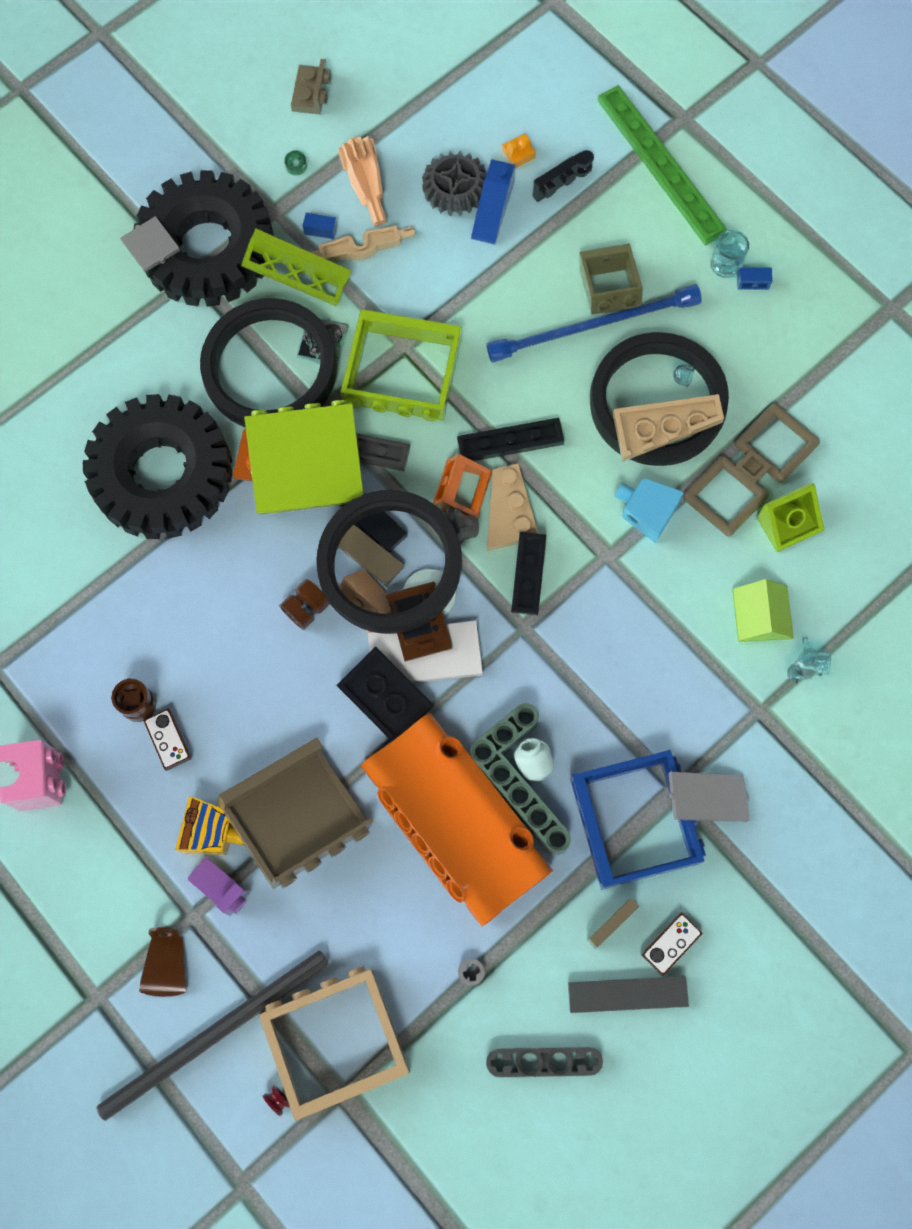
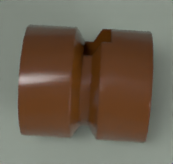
M305 579L295 589V596L289 595L279 605L286 616L302 630H305L315 620V613L321 614L330 605L324 593L309 579Z
M122 680L115 685L112 691L111 700L113 706L130 721L142 722L144 719L151 717L156 709L155 696L139 680Z

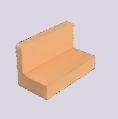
M365 570L346 576L340 583L339 588L343 594L357 606L374 613H391L388 599L385 597L387 593Z

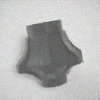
M447 509L446 517L457 533L460 546L464 541L478 536L479 523L475 516L464 515L459 509Z

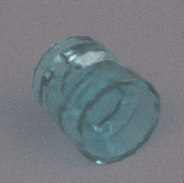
M728 230L719 235L710 260L711 268L718 276L723 278L734 277L738 274L739 268L743 267L749 250V241L742 232Z

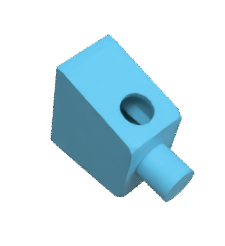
M643 478L636 490L621 483L614 497L627 503L622 517L656 543L680 504L684 493Z

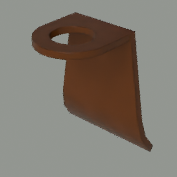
M156 927L149 929L148 934L151 937V942L141 976L139 992L158 997L177 996L187 992L182 934L173 928ZM157 932H168L169 934H162Z

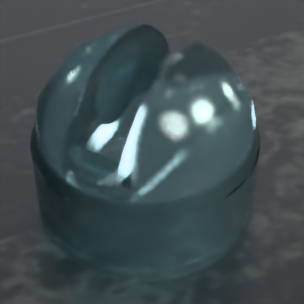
M687 364L677 366L673 372V379L676 383L689 387L695 367Z

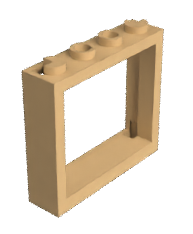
M364 966L348 972L349 978L338 982L337 977L320 983L322 989L310 993L309 989H305L293 994V1001L283 1004L281 1000L266 1005V1012L259 1014L295 1121L410 1073L372 969L366 971ZM366 982L396 1065L301 1104L272 1020Z

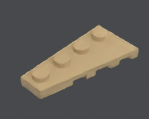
M719 394L613 410L622 462L721 424L724 420Z

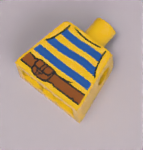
M189 796L175 848L176 851L182 854L226 855L230 843L244 846V843L220 807Z

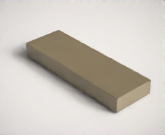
M355 525L346 532L338 546L341 551L386 587L404 568V564Z

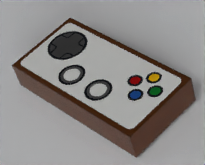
M169 708L143 720L165 771L192 759Z
M681 912L641 956L661 976H664L703 933Z

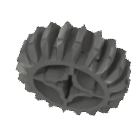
M451 150L448 156L440 153L439 160L432 158L431 165H426L425 173L422 176V191L425 194V199L431 203L432 209L438 207L440 214L445 210L448 211L449 216L453 212H457L461 216L464 210L470 214L472 207L478 209L487 174L484 165H480L478 158L472 159L470 153L466 156H463L461 150L458 155H453Z

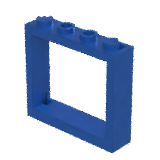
M671 750L571 776L570 782L601 890L688 868L704 862L703 856H706L705 845L702 839L697 838L695 828H698L697 821L678 820L689 857L615 877L612 876L586 784L661 765L671 794L668 773L681 772L680 763L677 762L676 756H672Z

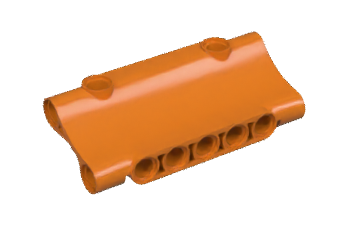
M431 713L420 718L398 738L370 756L361 765V768L374 785L379 788L377 795L381 804L450 896L459 903L465 902L466 907L481 927L493 920L505 908L553 872L552 868L533 845L534 840L531 832L521 822L465 750L461 742L457 738L448 736ZM513 841H516L520 847H517Z

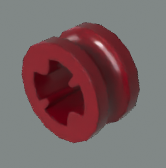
M275 1085L271 1087V1093H265L262 1096L267 1105L278 1116L283 1114L285 1107H290L286 1095Z

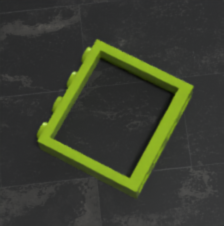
M360 309L341 388L342 400H347V404L352 403L354 408L367 407L380 413L389 411L403 417L418 416L431 422L437 420L444 421L462 340V326ZM368 332L451 346L438 404L354 390Z

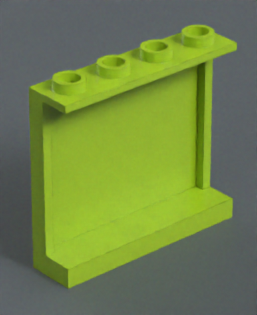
M347 400L332 401L331 406L321 407L320 403L304 405L305 409L294 410V407L278 408L277 413L267 414V410H256L251 412V416L244 417L257 514L265 515L345 505L365 494L362 483L354 406L352 403L347 404Z

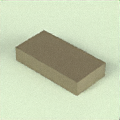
M630 898L587 940L594 949L598 948L639 908L637 903Z

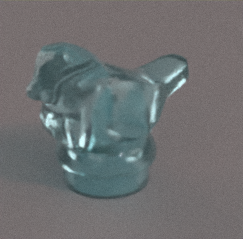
M803 637V650L795 663L790 665L787 670L788 678L794 681L795 684L801 679H811L815 674L822 676V674L829 675L830 652L816 651L811 647L808 637Z

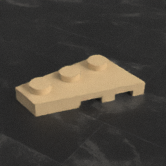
M518 463L493 469L487 551L518 544L520 532L538 534Z

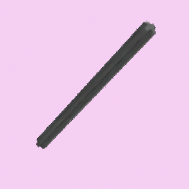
M317 951L98 1104L96 1108L99 1116L104 1121H107L265 1010L266 1005L278 1001L328 965L325 955L321 951Z

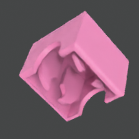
M42 740L0 746V762L9 763L10 766H14L15 771H20L15 783L0 787L1 803L18 811L62 805V797L66 795V786L64 780L60 778V769L64 768V757L61 752Z

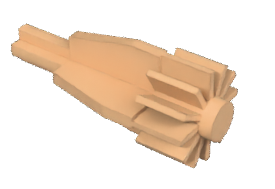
M361 136L351 138L347 143H342L343 147L338 148L344 171L348 170L351 185L362 205L368 206L373 225H384L386 217L381 201H383V191L378 164L379 156L374 141L369 139V136H366L364 139Z

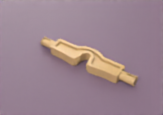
M394 225L365 231L363 234L364 245L362 246L355 245L353 238L348 235L320 244L319 250L311 253L331 262L345 259L364 260L372 257L380 250L399 246L402 239L415 237L416 235L413 226L398 230L397 226Z

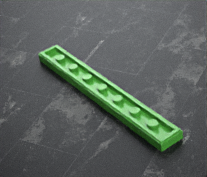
M617 85L598 95V102L703 244L707 245L724 236L727 232L726 227L620 86Z

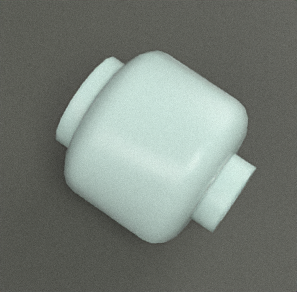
M529 738L521 742L515 750L514 758L522 778L530 781H542L553 771V757L548 744L544 741Z

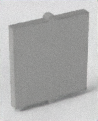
M156 216L142 225H136L134 230L120 238L144 272L159 263L164 264L167 258L180 251L178 245Z

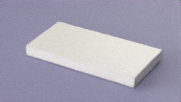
M476 621L446 624L452 645L451 650L407 662L404 661L397 633H368L369 652L376 646L412 683L483 676Z

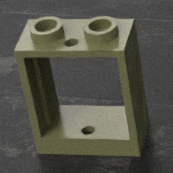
M630 244L580 252V273L591 315L642 306L643 288ZM625 270L630 288L595 293L591 279L592 275Z

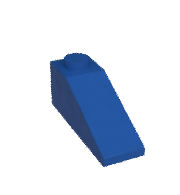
M491 159L484 180L471 239L495 245L515 183L514 164Z

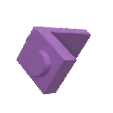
M204 858L188 877L189 882L212 900L216 907L228 916H231L233 913L237 914L246 904L247 900L245 898L250 894L208 858Z

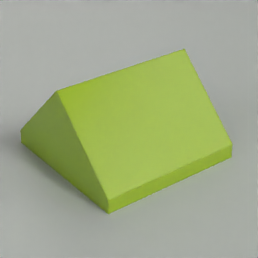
M810 483L764 504L757 517L777 552L825 530L814 483Z
M764 579L732 590L738 642L790 640L794 638L788 587L786 585Z

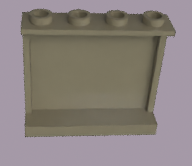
M318 738L306 743L219 795L218 805L272 889L280 885L282 888L289 886L297 880L296 875L303 870H306L307 873L313 871L322 864V858L329 854L331 857L338 855L346 849V843L353 839L355 842H358L370 833L368 829H370L373 823L372 818L366 820L321 753L323 745Z

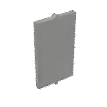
M668 773L671 790L669 798L672 799L674 820L750 821L747 805L749 797L746 795L743 775Z

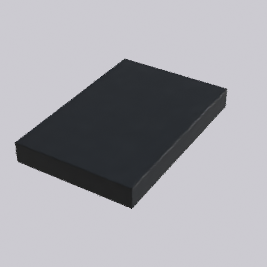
M376 646L336 685L391 741L398 738L435 706Z

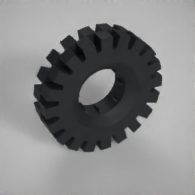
M200 170V180L196 181L192 171L180 174L182 184L179 186L170 178L161 184L164 191L163 195L153 190L146 198L149 207L141 205L136 215L139 223H134V229L136 225H142L156 216L179 249L183 245L182 239L185 234L199 224H219L225 230L228 229L231 236L228 237L229 243L227 247L214 257L197 259L188 256L186 251L182 252L180 249L179 252L167 258L164 264L159 263L146 271L147 277H150L152 284L160 292L165 290L168 298L178 302L183 296L186 305L197 307L199 306L200 299L205 300L207 307L220 305L219 296L225 295L228 303L240 298L237 291L239 288L248 293L256 286L254 277L256 276L260 279L264 277V275L241 266L250 239L255 229L274 236L267 207H264L263 199L257 191L252 193L251 186L240 179L235 184L233 175L221 172L218 180L215 179L213 170ZM252 250L250 261L259 265L266 262L262 254Z
M160 394L146 395L145 404H140L136 397L125 402L128 409L122 413L115 407L107 413L106 416L110 422L105 425L99 421L92 431L96 440L87 441L84 453L87 455L88 460H83V474L88 479L84 482L89 494L110 522L116 527L122 526L126 533L137 537L141 532L146 539H160V533H166L168 538L182 536L181 528L187 526L191 532L202 526L199 521L202 516L210 519L218 511L215 503L217 501L224 502L229 492L226 483H231L233 470L230 466L232 458L221 429L218 428L216 421L208 412L203 413L201 406L190 400L185 405L179 396L168 394L167 400L163 401ZM167 446L175 448L177 453L182 452L185 455L186 462H183L185 467L184 473L171 487L164 490L150 491L144 489L140 483L137 485L134 482L133 475L136 474L134 467L138 459L148 450Z

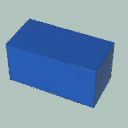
M305 213L302 225L304 235L333 240L335 239L338 227L335 217Z
M740 267L737 274L738 290H769L773 282L772 268Z

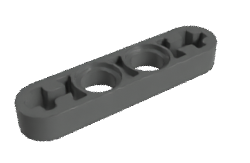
M590 1047L503 1048L491 1051L486 1059L488 1071L496 1077L592 1076L600 1072L603 1065V1059L599 1051ZM571 1052H577L576 1059L586 1058V1053L591 1052V1056L597 1058V1064L592 1065V1070H587L586 1065L576 1064L577 1071H571L573 1065ZM511 1053H518L516 1057L518 1072H511L512 1066H503L502 1072H497L496 1066H491V1060L496 1059V1054H502L505 1060H512ZM527 1053L534 1054L538 1060L536 1069L530 1072L525 1071L520 1063L523 1055ZM555 1053H563L567 1057V1066L562 1071H556L551 1066L550 1061Z

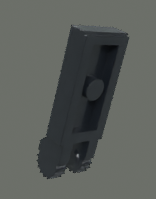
M591 150L579 152L535 179L532 197L539 202L545 197H551L563 185H570L576 177H585L592 170L593 152Z

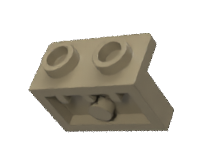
M320 59L319 67L299 65L291 102L293 112L321 114L322 104L326 105L327 102L326 84H330L331 69H327L326 59Z

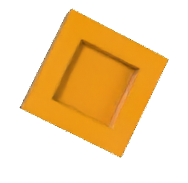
M526 133L502 145L503 153L509 162L515 165V168L536 157V152L532 148L531 141Z

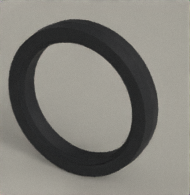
M277 298L249 301L227 312L209 331L200 356L202 381L213 404L224 416L234 423L246 428L244 417L251 416V412L257 409L248 408L235 402L224 392L218 376L219 361L230 339L240 330L257 322L279 320L295 324L312 336L320 350V368L313 385L300 399L284 407H294V410L305 409L304 405L320 403L322 407L330 396L337 375L335 345L323 322L313 312L300 304ZM278 409L267 410V414L278 412Z
M664 332L644 333L622 341L606 354L593 377L590 389V409L595 427L603 440L621 455L615 422L606 400V389L611 377L626 362L640 356L662 354L678 358L691 365L702 376L710 395L719 394L724 420L721 424L700 431L684 441L664 445L629 460L651 466H668L690 460L703 452L712 443L725 422L729 402V390L725 375L716 359L704 347L686 337Z
M401 490L370 492L345 504L326 525L317 549L318 579L330 605L353 625L381 634L408 632L433 620L451 601L459 584L462 570L461 546L457 533L449 519L436 505L427 499ZM383 511L406 512L424 520L435 530L445 550L443 575L433 593L416 607L394 614L374 613L350 601L338 586L334 567L338 546L346 532L361 519Z

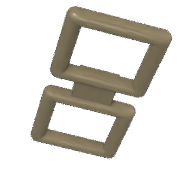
M771 404L735 441V446L745 454L738 464L735 465L726 456L719 457L684 493L683 499L724 535L732 536L769 497L768 491L758 484L761 478L768 473L777 482H784L817 448L820 440L779 405ZM774 416L807 442L781 470L749 444ZM723 468L756 495L729 524L696 497Z

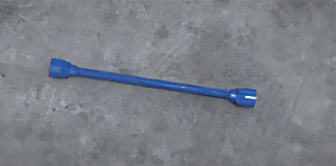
M693 284L676 290L675 294H672L670 297L645 303L640 307L624 309L620 312L617 311V313L599 316L595 319L592 318V320L589 319V321L571 324L567 327L564 326V328L561 327V329L558 328V330L546 331L545 333L521 338L517 341H514V339L510 341L508 339L491 341L486 343L488 356L491 363L512 357V353L517 352L519 349L531 347V345L534 346L537 343L549 342L553 339L556 340V338L559 339L562 336L574 335L581 331L584 332V330L587 331V329L590 330V328L602 327L671 306L684 308L699 305L702 302L701 292L698 285Z

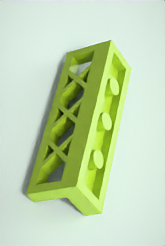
M255 229L250 239L241 266L334 306L338 305L343 287L349 280L352 271L258 229ZM252 250L262 254L266 262L259 265L250 261ZM277 263L285 264L290 273L285 275L277 273L274 265ZM302 273L310 275L313 283L309 285L301 283L298 275ZM329 283L337 287L334 297L326 294L321 285Z

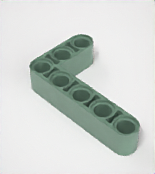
M522 703L473 743L470 750L471 757L541 845L550 854L561 855L570 845V833L504 756L537 727L539 719L537 708L532 704ZM522 713H529L532 715L533 721L529 724H523L519 721L518 716ZM501 730H507L512 734V739L508 742H502L497 738V734ZM480 748H487L491 752V756L486 760H481L476 757L475 752ZM498 769H504L509 773V778L503 782L497 781L493 776L494 772ZM517 790H521L527 794L528 799L526 802L519 804L512 799V794ZM534 812H541L545 815L546 822L543 825H535L532 823L530 816ZM553 834H560L565 839V845L560 848L553 847L549 837Z

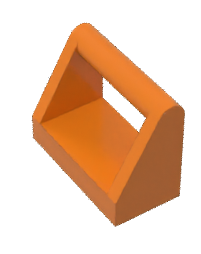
M460 454L447 459L433 504L442 512L447 513L448 508L459 509L464 515L475 516L478 519L492 471ZM463 472L480 476L470 509L454 502Z

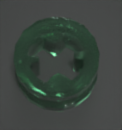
M296 150L286 154L284 163L287 172L291 175L303 174L307 169L305 155ZM294 160L299 161L298 167H293Z

